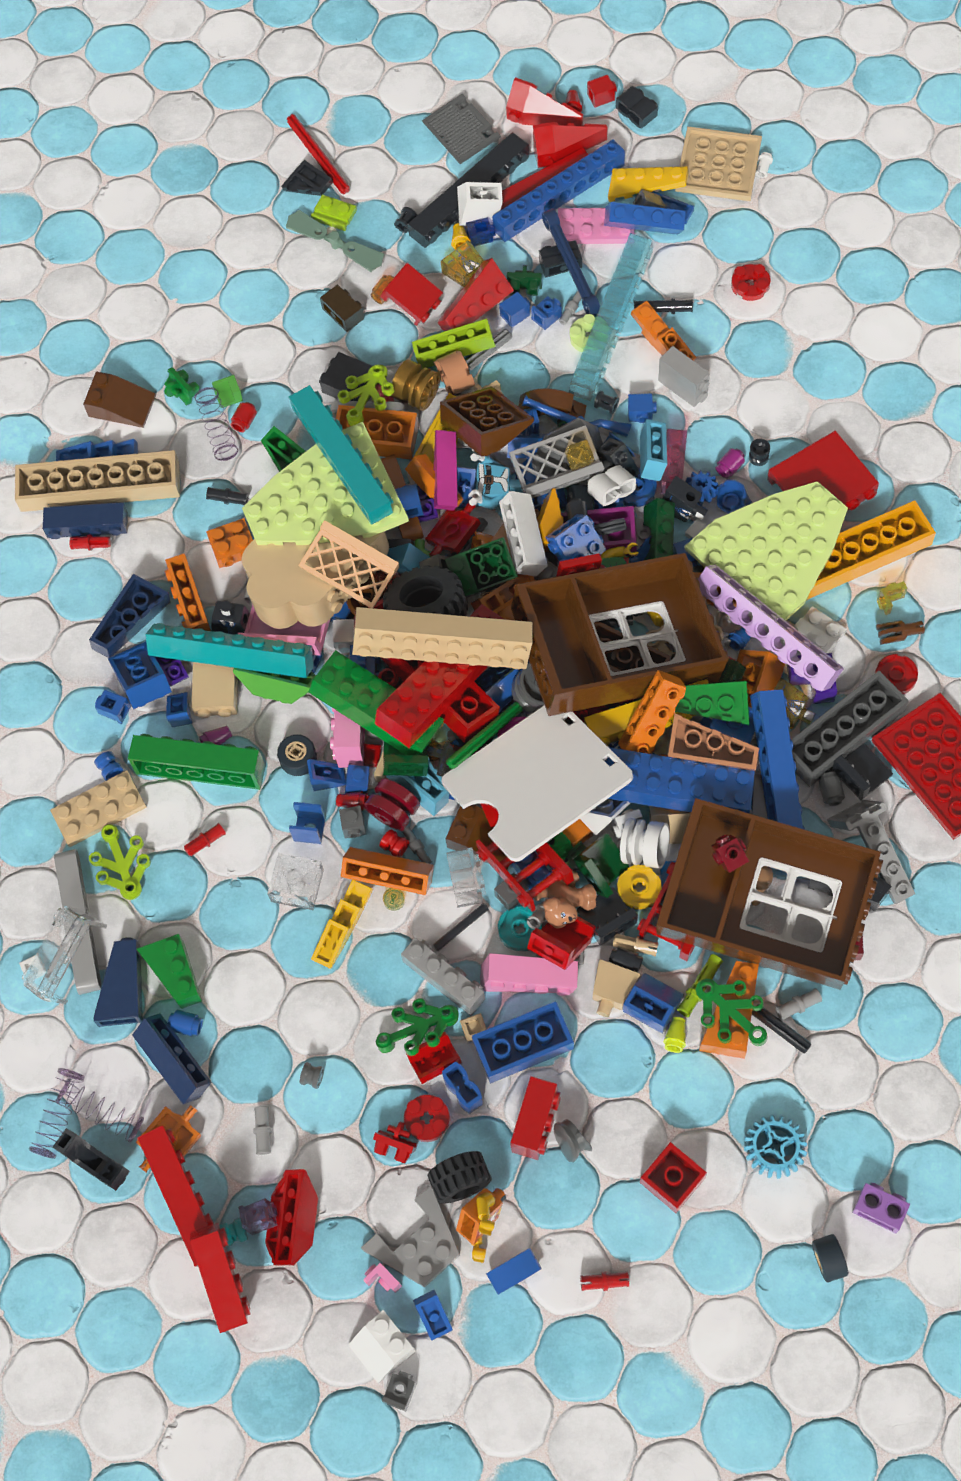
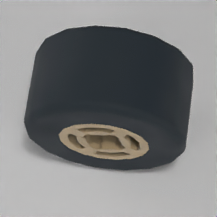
M301 734L286 737L280 742L277 749V757L282 769L292 776L308 774L307 760H317V753L313 742Z
M831 1234L813 1240L814 1255L824 1280L828 1283L848 1276L847 1263L836 1236Z

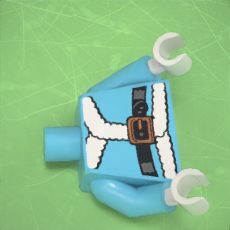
M477 452L470 456L472 461L480 460V463H477L476 490H472L468 494L469 497H472L469 501L470 505L474 506L477 504L479 507L482 506L493 510L500 506L499 502L509 491H522L519 479H510V469L498 463L489 456L481 457Z

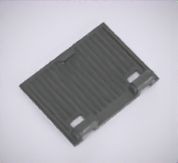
M463 94L422 120L424 125L459 164H462L491 143L498 142L501 137L497 131L494 132L492 130L491 124L473 104H469L466 101V97Z

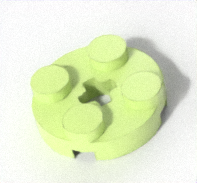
M586 314L572 324L570 328V341L576 350L586 353V351L594 353L603 349L607 344L609 329L601 319L594 317L592 314ZM586 332H592L593 337H585Z

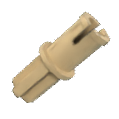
M615 934L613 946L617 948L620 946L633 952L656 956L657 950L655 949L658 948V942L639 939V936L634 938Z

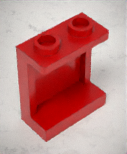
M406 263L387 285L380 297L384 301L390 298L415 319L414 325L417 326L420 322L424 324L431 315L428 312L432 308L435 310L442 302L440 297L443 292L409 263Z
M578 916L574 922L567 923L563 928H554L547 923L541 930L535 928L532 931L527 949L566 970L591 943L596 927Z

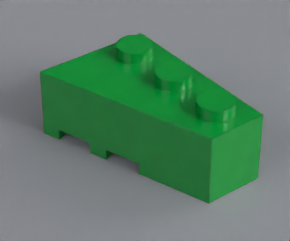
M275 426L261 439L262 444L279 472L306 452Z
M179 934L137 948L142 958L181 1009L202 1002L184 941Z

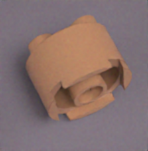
M459 350L434 361L437 372L440 374V380L445 384L447 394L457 395L475 386L472 374L468 370L469 367Z

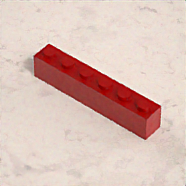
M161 1125L137 1137L193 1264L195 1267H198L190 1243V1234L195 1230L212 1225L214 1222L209 1213L206 1215L202 1206L205 1205V1202L200 1192L195 1193L192 1184L195 1183V1180L190 1170L185 1171L182 1163L186 1161L181 1150L176 1151L173 1142L176 1141V1138L171 1128L166 1129L165 1126Z

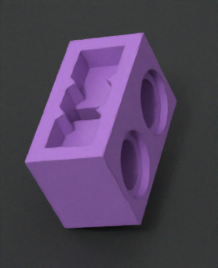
M865 1183L852 1213L896 1234L901 1228L910 1203L905 1202L906 1198L899 1194L893 1193L891 1195L884 1192V1188L878 1184ZM873 1196L877 1201V1205L869 1206L865 1201V1197ZM887 1207H896L899 1211V1216H890Z

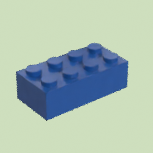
M556 1001L472 1035L474 1047L490 1084L574 1049V1041Z

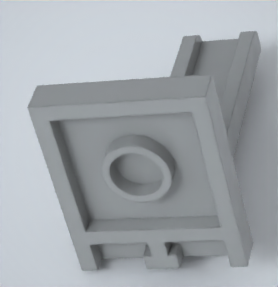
M863 799L828 818L827 821L830 827L847 831L857 828L866 848L881 852L879 859H882L883 863L879 875L881 879L892 886L889 896L894 904H898L915 894L878 817L879 814L887 810L884 802Z

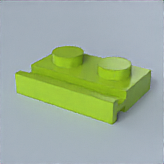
M322 194L314 208L315 211L311 213V218L319 223L346 231V227L353 219L357 208L355 205Z

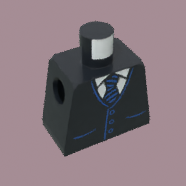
M675 476L662 498L663 500L675 503L674 517L687 522L691 515H694L703 520L708 512L707 508L698 504L702 494L684 480Z
M216 601L211 620L212 632L220 631L233 635L244 633L250 615L249 610L243 604L231 603L230 601Z

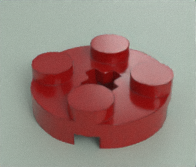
M762 264L738 266L732 275V291L734 294L742 296V299L746 301L759 300L770 289V275ZM753 280L755 282L753 285H750V283L746 281Z
M421 1095L408 1102L404 1112V1123L407 1131L411 1132V1135L417 1140L432 1142L438 1140L448 1129L450 1114L441 1098L433 1095ZM427 1112L429 1115H433V1119H430L429 1124H425L424 1120H420L424 1113Z

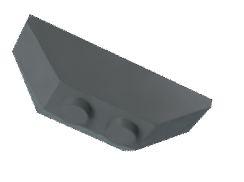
M581 418L574 419L546 434L543 438L545 440L586 425L595 450L603 444L598 427ZM583 432L574 435L572 441L583 446L586 441ZM559 440L555 442L553 448L564 453L568 443ZM570 445L566 454L577 459L581 449ZM539 447L536 456L545 459L549 450ZM551 451L547 461L558 466L562 456ZM583 451L579 460L588 463L593 458L590 453ZM564 457L560 467L571 470L575 462ZM532 458L533 469L539 472L543 463ZM545 464L541 474L551 477L554 476L556 469Z

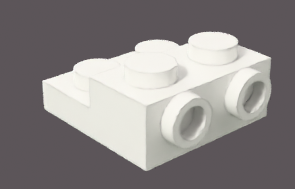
M813 606L794 625L796 630L825 653H830L847 631L845 627Z

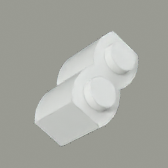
M620 465L609 468L605 473L593 476L588 481V493L603 506L612 504L618 498L630 495L636 489V478Z

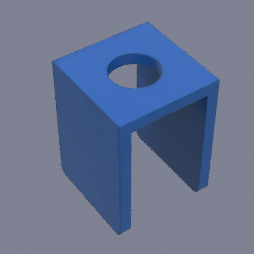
M294 802L293 807L297 815L296 826H289L293 841L321 844L326 819L322 806L319 804ZM307 824H313L316 828L304 826Z

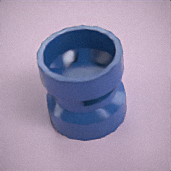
M111 751L100 754L94 760L96 767L102 771L101 775L105 781L123 772V768L120 763L115 761L116 757Z

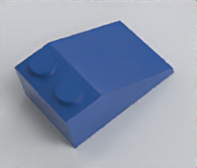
M146 642L108 658L133 710L172 692L156 658L148 655Z

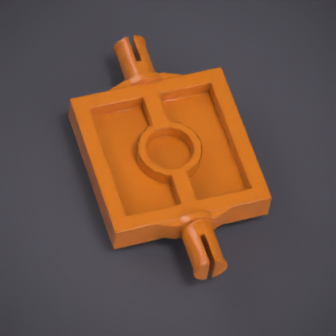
M190 1105L181 1116L165 1106L143 1134L161 1125L165 1126L166 1129L171 1128L176 1138V1141L173 1142L176 1151L180 1149L183 1156H185L201 1137V1134L192 1128L189 1120L197 1110ZM147 1159L139 1166L146 1173L150 1169Z

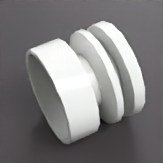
M628 818L621 836V861L624 864L633 863L634 865H640L643 860L646 867L662 868L669 849L670 831L668 824L651 821L647 826L645 820L637 821V819Z

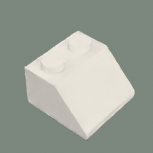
M384 1310L368 1322L348 1344L378 1383L415 1352V1349Z

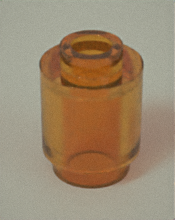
M383 275L373 287L371 297L375 302L379 304L387 302L380 296L387 285L393 280V276Z

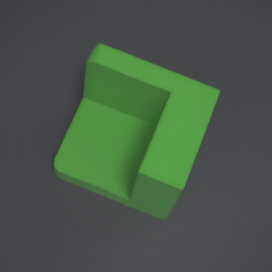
M234 375L212 382L221 408L243 401Z

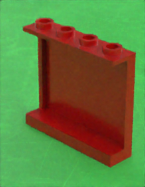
M836 430L770 468L767 477L771 485L776 483L782 491L819 482L847 506L848 510H854L861 502L874 498L879 486V482Z

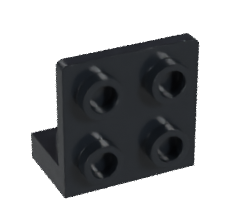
M862 744L845 758L840 755L834 760L832 771L837 773V776L840 777L843 783L860 801L893 775L892 771L866 744Z
M611 887L613 894L608 898L600 895L596 896V907L587 911L581 906L577 908L580 917L596 927L593 936L600 946L614 938L615 934H620L637 924L638 914L634 908L628 909L614 887Z

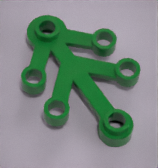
M703 979L696 986V994L703 1000V1015L701 1016L703 1027L712 1028L715 1025V1018L712 1015L713 1001L719 1006L720 1030L717 1036L721 1043L726 1044L732 1040V1034L729 1030L730 1016L749 1033V1040L753 1045H764L768 1039L766 1030L761 1026H754L736 1010L753 1009L759 1011L763 1008V999L758 995H754L750 999L725 1000L720 994L735 993L738 996H742L747 991L746 984L741 980H737L733 984L717 985L712 979ZM742 985L744 988L742 991L735 990L736 986ZM709 986L711 991L706 993L703 991V988ZM759 1000L761 1003L759 1006H753L752 1002ZM707 1017L712 1018V1022L709 1024L704 1023ZM756 1031H760L762 1033L761 1037L755 1038L753 1034ZM726 1032L729 1034V1037L722 1039L721 1034Z
M421 998L414 1000L412 1003L415 1013H426L432 1015V1017L425 1019L407 1014L401 1007L393 1009L391 1015L395 1022H404L411 1024V1026L392 1034L380 1033L376 1039L378 1050L381 1053H389L395 1048V1042L415 1034L413 1039L404 1044L407 1055L414 1056L419 1052V1046L424 1037L428 1046H437L440 1043V1037L445 1028L457 1023L459 1017L458 1009L453 1005H445L441 1008L427 1005L425 1000ZM436 1025L434 1031L428 1032L430 1027Z

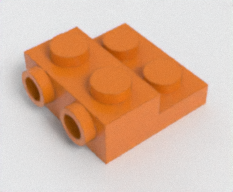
M244 518L206 531L219 568L229 567L236 562L242 561L244 550L253 541Z

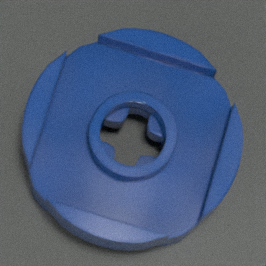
M641 474L636 477V484L642 488L623 497V504L626 507H641L652 502L657 491L656 480L641 478Z

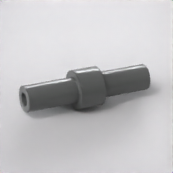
M406 827L402 832L407 840L410 841L409 847L412 852L417 854L421 862L431 864L432 861L425 852V846L421 840L416 838L410 827Z

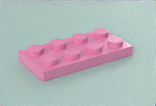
M558 208L560 226L567 241L576 240L577 244L634 243V229L604 226L605 208Z

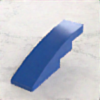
M135 439L120 443L110 440L99 444L89 441L57 450L56 461L138 454V442Z

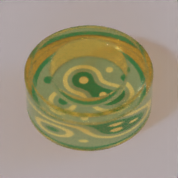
M387 889L383 894L385 907L391 911L401 909L405 904L404 893L399 889Z

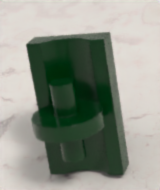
M523 265V270L507 272V280L514 289L510 295L516 292L520 294V289H527L528 295L537 296L539 289H542V273L527 271V265Z

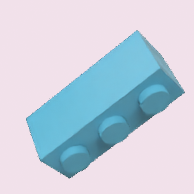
M646 419L640 435L641 478L661 481L667 466L666 423Z

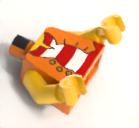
M484 1188L461 1209L456 1231L473 1246L472 1259L476 1262L484 1263L486 1249L479 1248V1245L483 1244L482 1236L484 1234L491 1236L495 1221L500 1215L502 1202L506 1199L505 1193L499 1188H496L493 1192Z

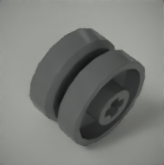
M529 663L526 669H522L515 676L511 692L515 702H518L525 711L534 713L544 706V702Z

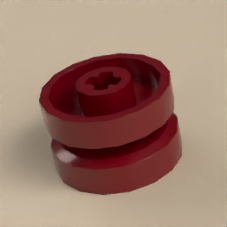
M382 778L375 787L376 794L369 796L364 807L381 823L392 829L403 831L410 822L408 815L416 813L420 807V802L403 786L389 779Z

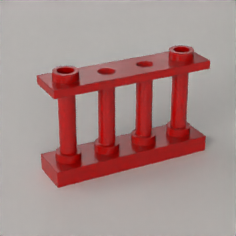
M480 840L476 841L478 857L483 862L487 861L518 895L517 900L524 908L527 906L532 912L536 910L533 898L555 881L563 880L566 885L574 881L573 872L547 842L535 850L539 854L535 861L515 876H512L505 868L515 861L505 857L499 862L492 854L499 849L494 842L486 847ZM543 865H549L553 869L552 873L526 892L519 884Z
M672 861L666 872L669 875L646 919L642 918L637 930L640 931L639 939H644L648 932L678 946V949L681 950L679 958L688 961L695 946L658 935L656 926L652 925L656 914L661 912V904L665 898L676 863Z

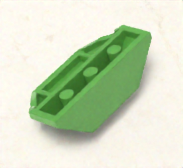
M239 668L233 669L235 676L253 695L288 704L294 703L307 694L312 680L316 676L312 671L307 678Z

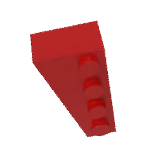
M493 258L484 260L481 263L479 269L469 279L470 281L460 291L455 301L451 303L437 323L444 332L474 323L514 291Z

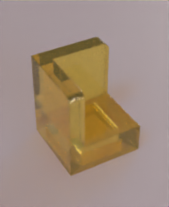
M587 439L569 445L565 450V455L572 471L591 465L594 460Z

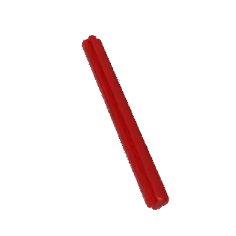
M291 114L288 116L287 123L324 172L332 178L336 188L343 195L350 191L349 185L296 115Z

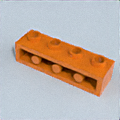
M185 553L165 559L168 567L165 570L168 582L172 581L173 587H170L173 598H178L179 604H176L179 616H184L185 619L182 622V626L190 629L211 631Z
M657 670L618 742L622 750L647 754L654 752L657 740L663 735L669 718H672L675 713V707L685 695L686 686L681 678Z
M349 847L343 856L341 877L426 895L432 884L434 865Z

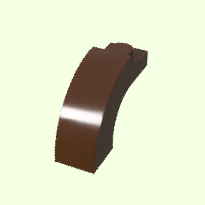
M534 389L520 395L518 407L522 410L530 408L522 406L527 395L528 398L577 418L582 416L585 419L587 405L574 400V394L557 389ZM536 410L538 417L548 415Z

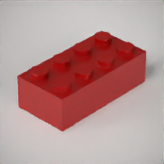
M215 1223L191 1232L190 1243L219 1332L222 1333L247 1324L248 1315H251L247 1296L242 1297L241 1295L243 1283L240 1274H235L233 1270L236 1269L233 1252L226 1249L228 1237L225 1228L220 1229L219 1224Z

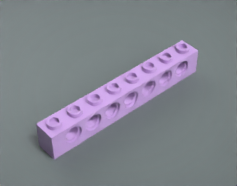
M716 564L706 566L698 578L702 596L704 595L706 599L713 602L717 610L729 615L733 623L745 628V632L749 636L757 638L762 642L761 645L765 649L773 651L778 655L777 658L781 662L789 664L794 668V672L798 676L805 677L814 689L824 691L831 688L844 669L840 664ZM717 586L721 588V594L718 593ZM733 598L737 601L736 607L733 605ZM749 611H750V612L752 613V615H753V619H752V620L749 618V615H748V614H749ZM765 624L769 627L768 633L764 629ZM781 637L785 640V646L780 642ZM797 650L801 653V660L797 657ZM813 664H816L818 667L817 673L813 670Z

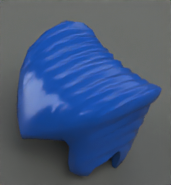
M728 479L717 486V506L728 514L753 503L744 485L737 480Z

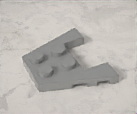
M431 1186L414 1200L430 1219L395 1251H392L378 1234H375L361 1247L365 1253L390 1266L424 1288L460 1256Z

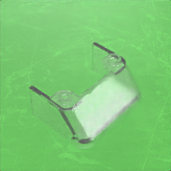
M69 906L59 908L54 914V922L35 958L22 975L23 986L44 1001L66 1004L68 1000L55 993L89 926L93 925L106 929L107 924L79 909Z

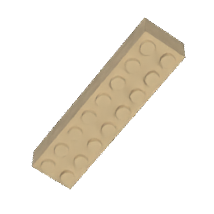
M175 450L15 465V501L21 512L43 510V507L121 503L180 497L179 461Z
M357 607L352 655L526 669L532 646V622Z

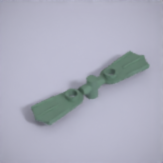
M301 210L288 216L287 229L315 240L323 239L329 242L333 249L341 248L347 257L370 272L382 266L384 253L353 241L346 243L340 239L337 231L327 234L325 226Z

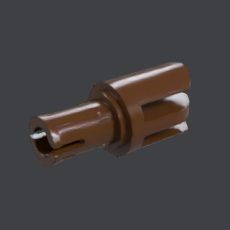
M900 620L877 624L876 630H882L878 632V638H884L880 640V645L905 641L907 636L924 634L925 627H920L924 625L923 622L918 621L905 624Z

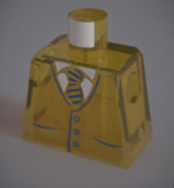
M466 241L441 260V270L444 275L465 287L484 260L470 241Z
M780 678L774 690H783L786 697V714L790 721L789 728L794 729L798 720L810 725L816 713L806 709L808 696L786 680Z

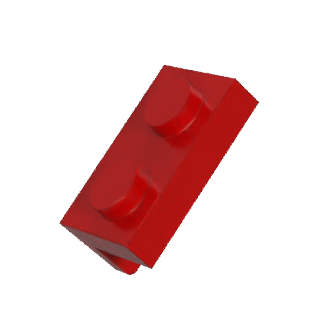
M443 1032L441 1035L440 1043L437 1046L430 1047L427 1042H424L419 1046V1052L416 1055H407L421 1084L441 1075L442 1071L452 1063H462L446 1032Z

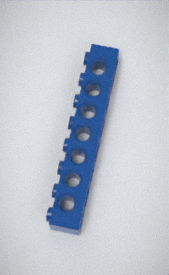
M614 139L493 215V231L505 243L542 219L543 212L552 208L558 209L611 175L613 168L625 166V150Z

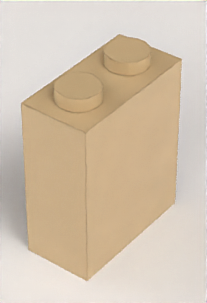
M193 662L191 708L195 716L208 718L214 715L221 717L237 715L238 678L233 673L234 668Z

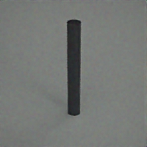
M482 903L437 940L433 947L437 951L441 950L489 910L488 907Z

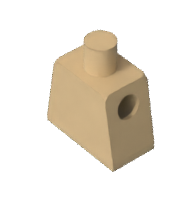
M600 959L593 989V1000L600 1002L596 1013L608 1018L612 1008L623 1010V1004L634 985L640 979V973Z

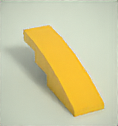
M356 880L351 881L332 919H329L311 960L330 969L333 967L353 932L373 888Z

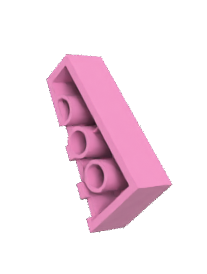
M489 953L481 964L480 985L484 988V992L557 993V995L568 996L577 988L578 961H573L564 970L545 958Z

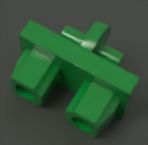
M173 367L169 368L167 371L169 377L164 383L166 386L164 393L168 397H179L186 406L191 404L192 397L199 394V385L196 382L187 383L189 376L184 369L176 371Z

